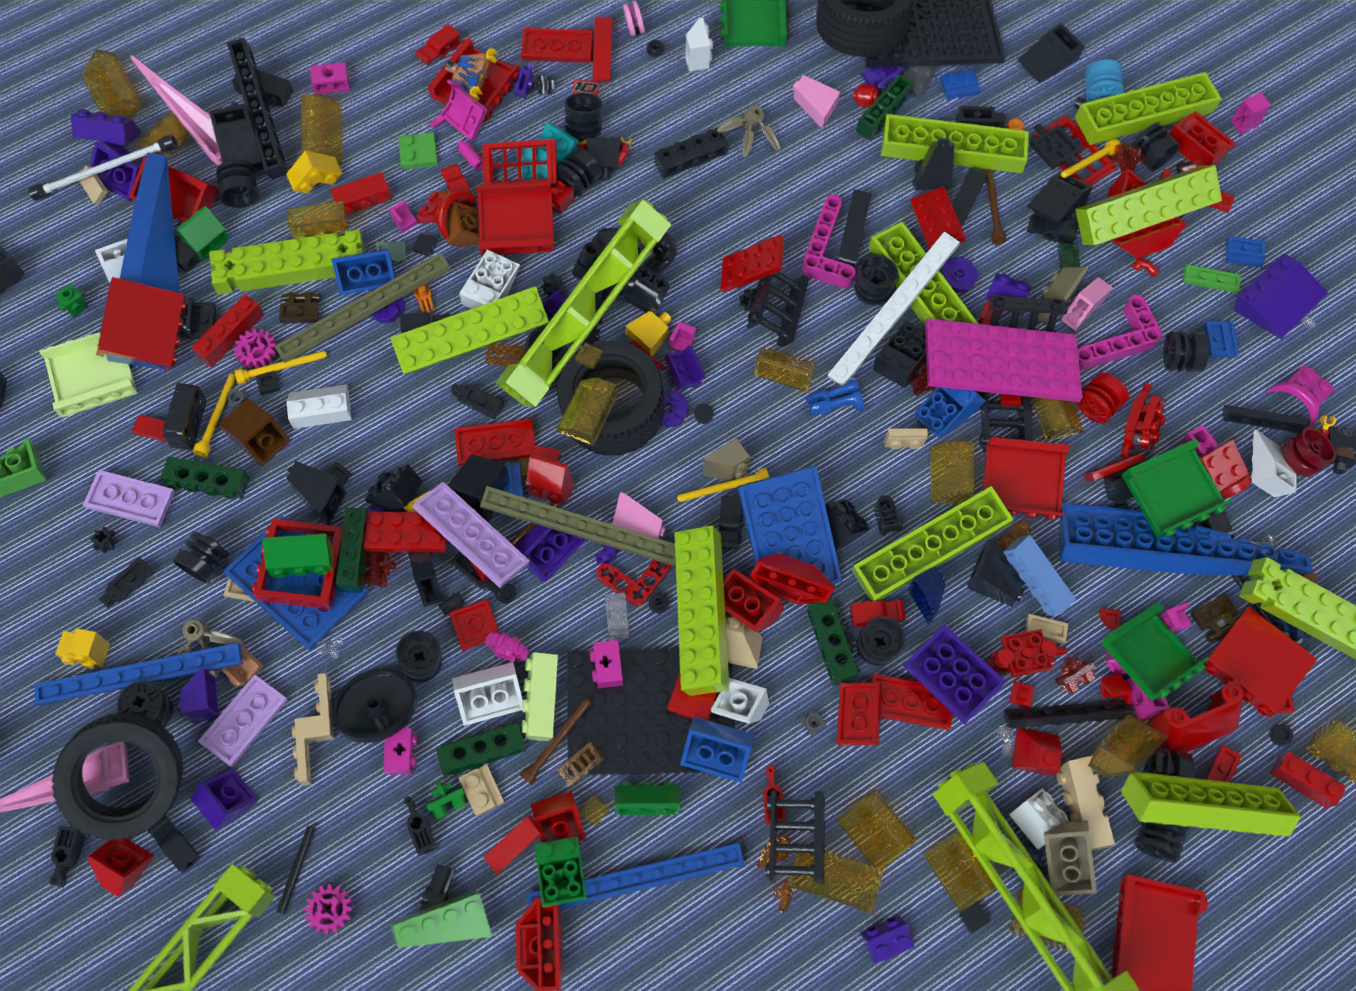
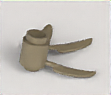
M757 105L750 106L741 118L735 117L723 123L717 129V132H726L740 126L748 129L745 131L742 156L746 157L751 150L754 139V132H751V130L760 124L763 133L777 152L780 151L778 139L770 126H765L762 123L764 111Z
M190 620L185 623L182 630L184 637L189 641L186 646L180 647L177 655L190 653L191 649L189 647L193 641L200 642L202 648L199 651L209 649L210 647L204 644L208 637H210L209 640L211 642L222 645L240 643L242 646L243 642L234 636L216 630L210 633V627L207 623ZM218 670L209 671L211 675L218 678Z

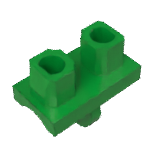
M440 780L435 782L437 788L430 791L432 797L441 794V796L426 802L428 811H432L437 820L447 815L443 804L449 801L452 802L455 811L466 806L463 796L465 793L462 786L445 793V791L452 788L451 783L448 782L442 785Z

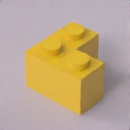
M307 150L303 152L287 172V177L293 191L307 194L318 182L333 185L342 175L334 156Z
M76 628L75 633L63 631L55 655L62 659V663L74 665L76 662L90 669H94L95 666L103 668L110 643L97 632Z

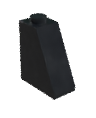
M938 139V141L931 143L912 181L915 190H931L942 186L945 189H951L954 145L948 139Z
M408 552L414 580L424 607L443 602V596L430 552Z

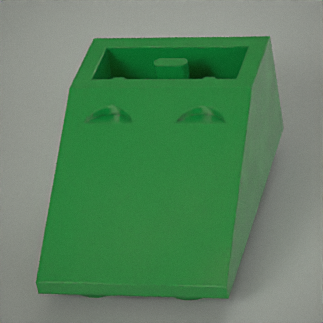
M578 837L534 844L542 907L586 900L587 895Z

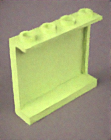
M100 332L86 335L80 339L69 340L66 343L50 346L39 351L45 359L55 402L52 403L53 408L61 418L138 394L130 364L107 361L106 355L104 357L96 355Z

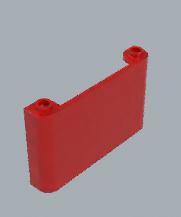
M1128 874L1123 876L1119 890L1111 969L1112 978L1114 979L1127 971L1140 991H1192L1198 916L1203 911L1205 912L1208 907V900L1205 898L1206 892Z

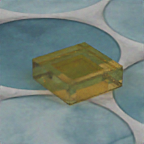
M584 343L575 359L577 362L593 369L603 353L602 350Z
M592 796L579 815L597 827L609 811V808Z

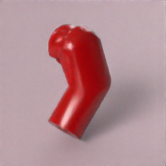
M1138 258L1132 264L1136 271L1144 268L1153 278L1160 272L1148 260Z

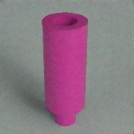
M459 140L457 142L458 151L475 171L481 170L483 168L482 158L468 142Z

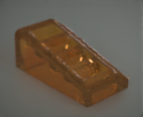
M491 345L488 347L485 363L504 367L510 364H518L526 354V348L521 346ZM493 351L496 352L495 358H491ZM500 353H503L502 359H499ZM507 354H511L510 359H506Z
M588 742L557 771L571 787L605 758L592 742ZM588 751H590L593 754V756L596 758L595 760H592L589 757V755L587 754ZM583 756L589 765L587 767L580 760V757ZM574 762L582 769L580 773L573 765ZM568 767L575 774L574 778L566 771Z

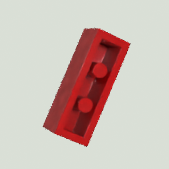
M382 172L330 189L340 217L350 215L362 209H368L371 206L385 203L392 199Z
M1289 751L1278 756L1269 773L1326 809L1338 805L1346 789L1345 785Z

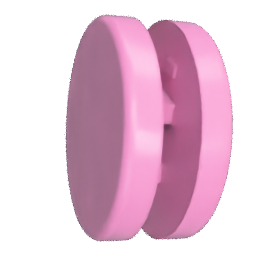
M633 1L632 6H628L627 3L623 4V11L630 35L632 37L636 36L634 29L636 26H638L640 34L645 33L637 1Z

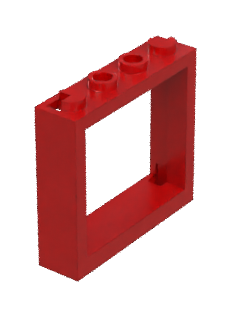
M272 519L271 524L266 529L267 538L278 537L279 530L306 534H326L327 536L334 537L332 543L334 549L333 572L325 574L320 597L265 590L269 573L266 569L262 546L261 554L263 557L261 563L257 566L258 578L257 582H254L252 586L253 595L260 602L331 610L337 586L336 580L343 527Z

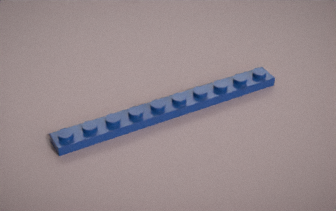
M234 643L34 684L35 705L42 706L125 689L128 685L138 681L155 683L194 675L199 668L203 667L209 672L243 665L241 644Z
M732 844L586 879L584 881L587 899L559 904L560 910L744 866L740 844ZM540 891L526 894L529 907L534 899L541 898Z

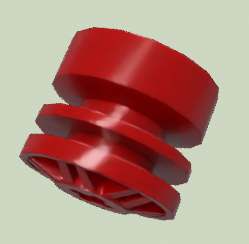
M1101 372L1089 382L1088 386L1083 388L1082 399L1080 402H1076V405L1082 414L1091 421L1105 424L1128 401L1129 393L1119 379L1111 374Z

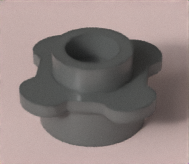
M240 390L229 392L227 406L230 409L238 407L246 400L248 393Z
M811 711L807 718L802 719L801 725L809 730L810 735L815 736L821 728L826 727V721L822 720L817 711Z

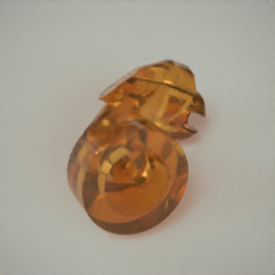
M1025 521L1014 524L1011 535H1001L999 537L998 546L1006 549L1018 537L1030 535L1031 529L1029 524Z

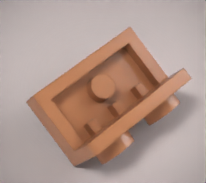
M243 645L241 646L243 665L219 669L236 686L246 685L254 674L257 675L263 667Z

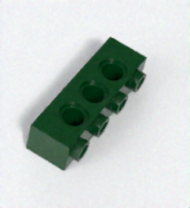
M899 74L859 118L856 132L871 141L884 126L886 114L894 115L911 96L914 82Z
M169 456L161 475V479L168 488H184L192 493L200 491L210 496L223 495L231 500L236 498L243 499L250 478L246 471L242 469ZM208 477L206 481L201 482L203 478ZM227 480L226 484L220 485L223 481Z
M345 508L336 585L341 592L362 593L367 553L363 549L368 515L366 508Z
M832 598L828 599L826 603L816 602L809 604L807 614L832 686L856 680L860 669L858 662L854 661L851 655L853 648L850 641L847 642L844 623H840L838 605L833 603ZM828 619L833 625L826 626L822 621ZM835 638L838 640L839 644L832 645L829 642V639ZM842 657L846 663L839 664L835 658Z
M509 722L497 730L487 729L482 731L481 735L475 737L473 735L462 737L461 741L456 743L452 741L445 742L440 745V748H436L442 773L445 777L526 752V747L519 724ZM504 737L507 739L505 745H496V741L499 738ZM479 744L486 745L485 751L480 753L476 752V747ZM459 750L466 751V755L462 759L455 758Z

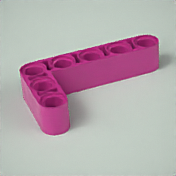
M829 195L825 200L804 256L802 273L804 276L841 288H849L852 286L855 277L853 266L824 257L842 203L839 196Z
M1131 296L1123 310L1133 332L1080 347L1078 349L1080 370L1148 351L1156 346L1162 337V332L1142 296Z

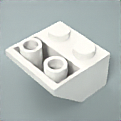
M699 18L686 34L685 59L689 71L708 69L709 63L712 61L710 49H713L712 39L708 38L709 28L708 25L704 24L703 18Z
M127 239L95 250L109 283L112 277L120 279Z
M1043 788L1009 814L1037 850L1045 844L1044 832L1064 822H1070L1066 813L1057 807L1053 802L1052 796L1045 792Z

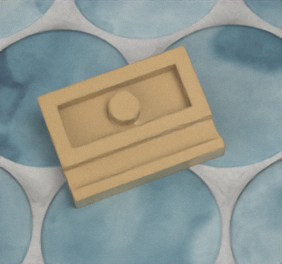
M888 429L884 439V447H890L891 449H900L901 447L919 449L924 446L926 437H928L927 429Z
M487 764L458 777L476 817L505 803Z

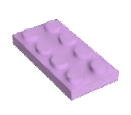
M98 470L83 506L98 512L161 527L175 491L164 486Z
M254 674L198 742L230 767H233L288 699Z

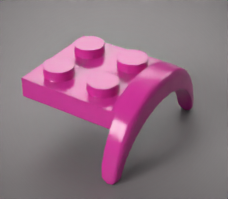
M447 80V83L451 84L452 87L450 99L445 109L430 123V126L437 127L447 121L470 141L475 140L488 109L463 90L455 81Z
M1304 364L1288 382L1276 384L1270 387L1266 393L1283 391L1299 398L1308 408L1311 418L1309 427H1313L1318 419L1319 406L1335 388L1328 381L1317 375L1313 369L1308 368Z

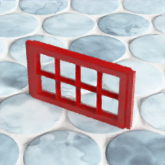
M1066 115L1044 128L1045 130L1053 129L1058 125L1062 129L1067 127L1073 133L1070 137L1072 139L1077 137L1084 144L1080 147L1082 150L1087 147L1092 154L1100 151L1095 144L1089 145L1082 130ZM1037 132L1033 135V138H1038L1040 134ZM1080 155L1075 156L1079 161L1084 160ZM1105 155L1098 159L1104 165L1099 170L1094 171L1090 165L1086 166V169L1091 173L1088 177L1082 180L1076 172L1070 176L1092 186L1116 171L1117 168ZM1067 164L1059 166L1063 171L1069 168Z
M556 139L482 144L483 184L537 183L538 181L550 182L551 185L557 184ZM536 147H546L547 161H536ZM521 148H532L531 162H521ZM503 149V163L493 164L492 150ZM507 149H517L518 162L507 163ZM547 164V178L536 179V165ZM532 165V179L522 180V166ZM518 166V180L507 181V167ZM503 167L504 181H493V168Z

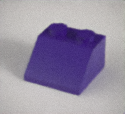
M996 273L985 299L988 300L989 296L997 295L1027 298L1032 287L1028 286L1024 281L1011 279L1007 274Z
M204 667L199 668L180 691V700L177 701L179 712L193 723L213 720L219 717L216 678Z
M233 768L201 782L190 798L216 831L236 821L259 800Z

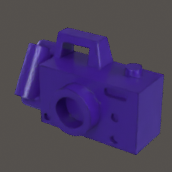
M533 63L525 65L524 69L521 68L514 90L518 97L526 99L529 89L533 88Z

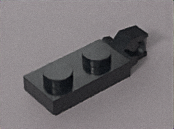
M454 383L451 388V394L458 397L457 400L494 420L504 405L503 400L472 385L462 387Z
M459 552L450 561L456 569L483 591L488 588V590L495 594L497 585L490 578L483 581L470 560L463 553Z
M138 557L107 584V592L99 600L109 608L116 601L119 603L155 572Z

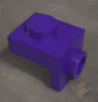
M602 544L604 552L595 555L597 565L611 563L616 558L615 549Z

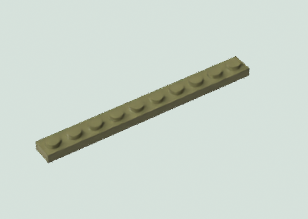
M439 253L275 345V348L284 363L449 271L451 268L442 254Z
M486 486L480 505L482 508L672 566L676 564L674 543Z

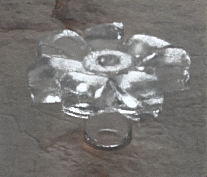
M338 638L333 642L328 641L325 643L326 645L317 651L319 654L330 653L334 660L340 657L337 648L343 640Z

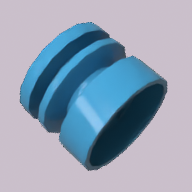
M1104 59L1096 61L1086 68L1087 101L1091 102L1124 93L1122 65L1119 62Z

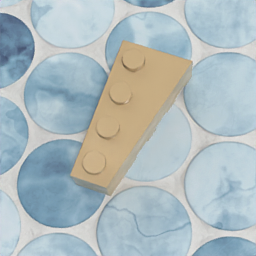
M1092 755L1066 762L1060 767V772L1057 773V780L1063 787V798L1065 804L1070 808L1071 822H1088L1091 850L1095 851L1114 845L1108 816L1102 812L1105 803L1103 796L1097 792L1099 779L1098 775L1092 772L1091 764L1094 763Z

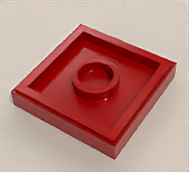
M488 599L449 612L462 651L484 644L490 632L500 634Z

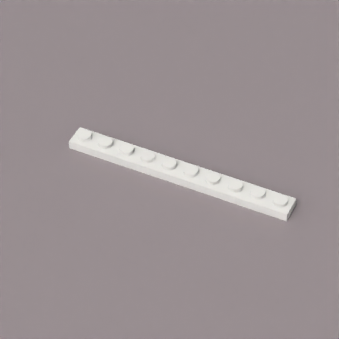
M945 232L941 235L828 374L830 379L842 386L847 383L848 379L852 378L960 245L958 240Z

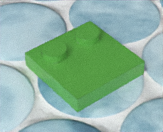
M434 132L398 136L402 170L438 166Z

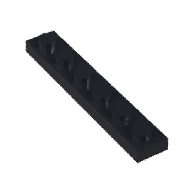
M1124 700L1004 710V719L1009 728L1016 729L1027 726L1041 727L1051 724L1062 725L1064 723L1102 722L1104 720L1133 718V709Z

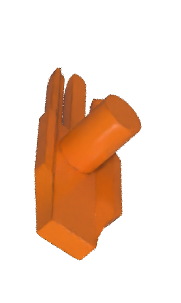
M427 282L413 291L421 311L425 312L422 304L423 301L426 312L430 313L427 300L431 310L434 307Z

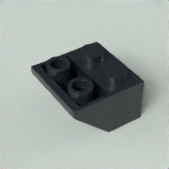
M409 464L401 467L396 466L391 471H384L377 477L378 481L368 490L369 494L364 500L369 504L394 512L407 506L423 480Z
M847 499L828 503L825 506L835 549L848 546L870 531L866 520L859 516L855 506Z

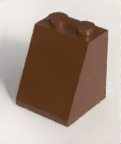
M248 398L218 424L227 436L261 467L291 441L275 419Z

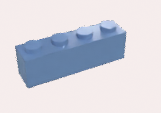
M1031 535L1018 537L1003 551L1008 562L1016 569L1019 577L1026 583L1031 594L1036 597L1048 616L1062 614L1076 600Z

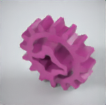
M253 329L252 333L245 331L246 336L239 335L241 341H235L237 347L234 348L237 360L240 361L242 366L246 364L250 369L252 365L255 368H259L261 364L266 366L265 362L267 361L272 363L271 357H276L275 351L277 349L275 348L276 341L269 332L265 334L264 330L261 329L258 333L256 329Z
M490 632L485 640V645L489 646L497 657L510 662H514V660L524 662L529 654V649L525 648L517 637L504 632H500V634Z
M331 884L328 885L327 890L320 886L319 893L311 892L314 897L313 899H306L310 905L305 907L304 911L309 912V915L304 918L307 921H312L309 924L310 928L317 926V933H321L323 929L326 935L330 934L331 929L334 933H338V927L346 928L344 921H351L352 919L348 916V912L354 911L353 908L349 907L353 900L351 898L346 899L349 893L347 891L341 893L342 888L339 886L335 890ZM327 895H336L335 897H332L331 899H325V898H324V896H327ZM316 904H318V910H317V913L315 914V907H316ZM324 904L331 906L334 916L326 913L327 909ZM343 905V912L340 915V907ZM326 920H332L334 922L329 925L322 924Z

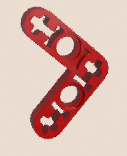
M654 560L639 580L634 582L612 565L604 563L597 568V578L630 604L642 606L668 575L671 565L665 564L666 569L662 567L657 575L655 572L658 570V563L662 564V562ZM602 570L605 572L609 570V575L614 578L612 584L610 583L611 578L605 575L602 577ZM646 577H654L656 580L655 584L652 586L646 585L644 582ZM620 580H624L628 584L623 590L616 587V583ZM641 585L645 589L641 594L642 599L634 600V593H640Z

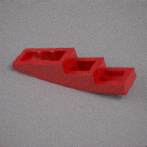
M595 17L593 82H610L612 18Z

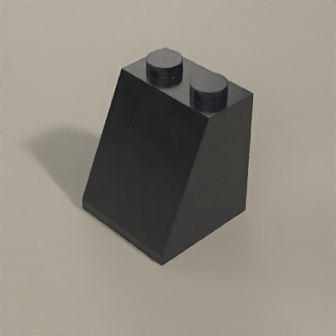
M471 454L447 486L489 523L494 511L480 507L486 486L501 491L504 490L509 479L507 467L501 462Z
M295 461L294 465L287 471V480L294 492L324 525H330L346 495L339 477Z
M988 540L978 557L967 588L1012 607L1016 601L1020 602L1024 593L1021 588L1026 583L1019 577L1013 565L1008 562L1006 555L1003 553L1005 549Z

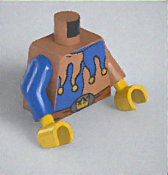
M491 48L486 53L462 55L458 64L448 60L445 70L453 73L452 80L478 101V95L483 94L481 88L489 72L490 62L488 61L495 63L497 59L494 55H498L495 49Z

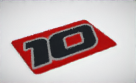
M574 79L572 93H591L597 96L600 82Z

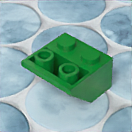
M206 206L198 210L190 219L183 222L177 228L183 242L197 253L201 262L210 256V251H216L230 239L225 228Z

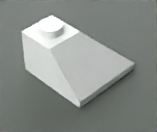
M729 678L730 690L720 692L711 712L748 724L761 720L769 705L766 688Z

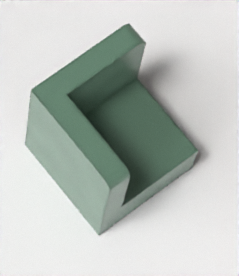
M404 241L376 242V251L389 249L392 261L406 260Z

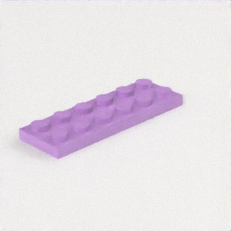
M444 482L414 503L413 508L499 588L529 564L530 560Z

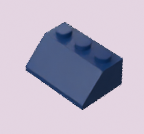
M389 249L331 259L340 295L374 290L396 278Z
M694 717L680 765L742 783L755 734Z

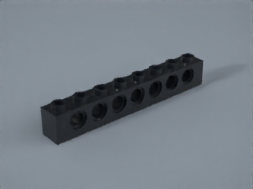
M244 37L228 42V49L244 103L246 104L264 170L272 180L287 175L288 168L252 48Z

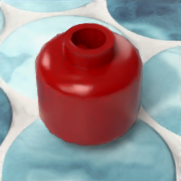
M860 84L857 90L853 92V100L856 101L858 107L869 108L880 96V90L873 84Z

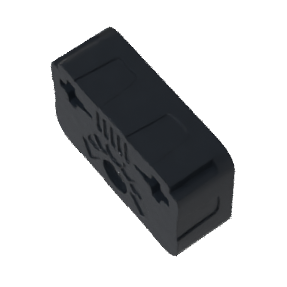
M176 384L163 426V436L172 448L186 450L194 448L206 407V397L198 385Z

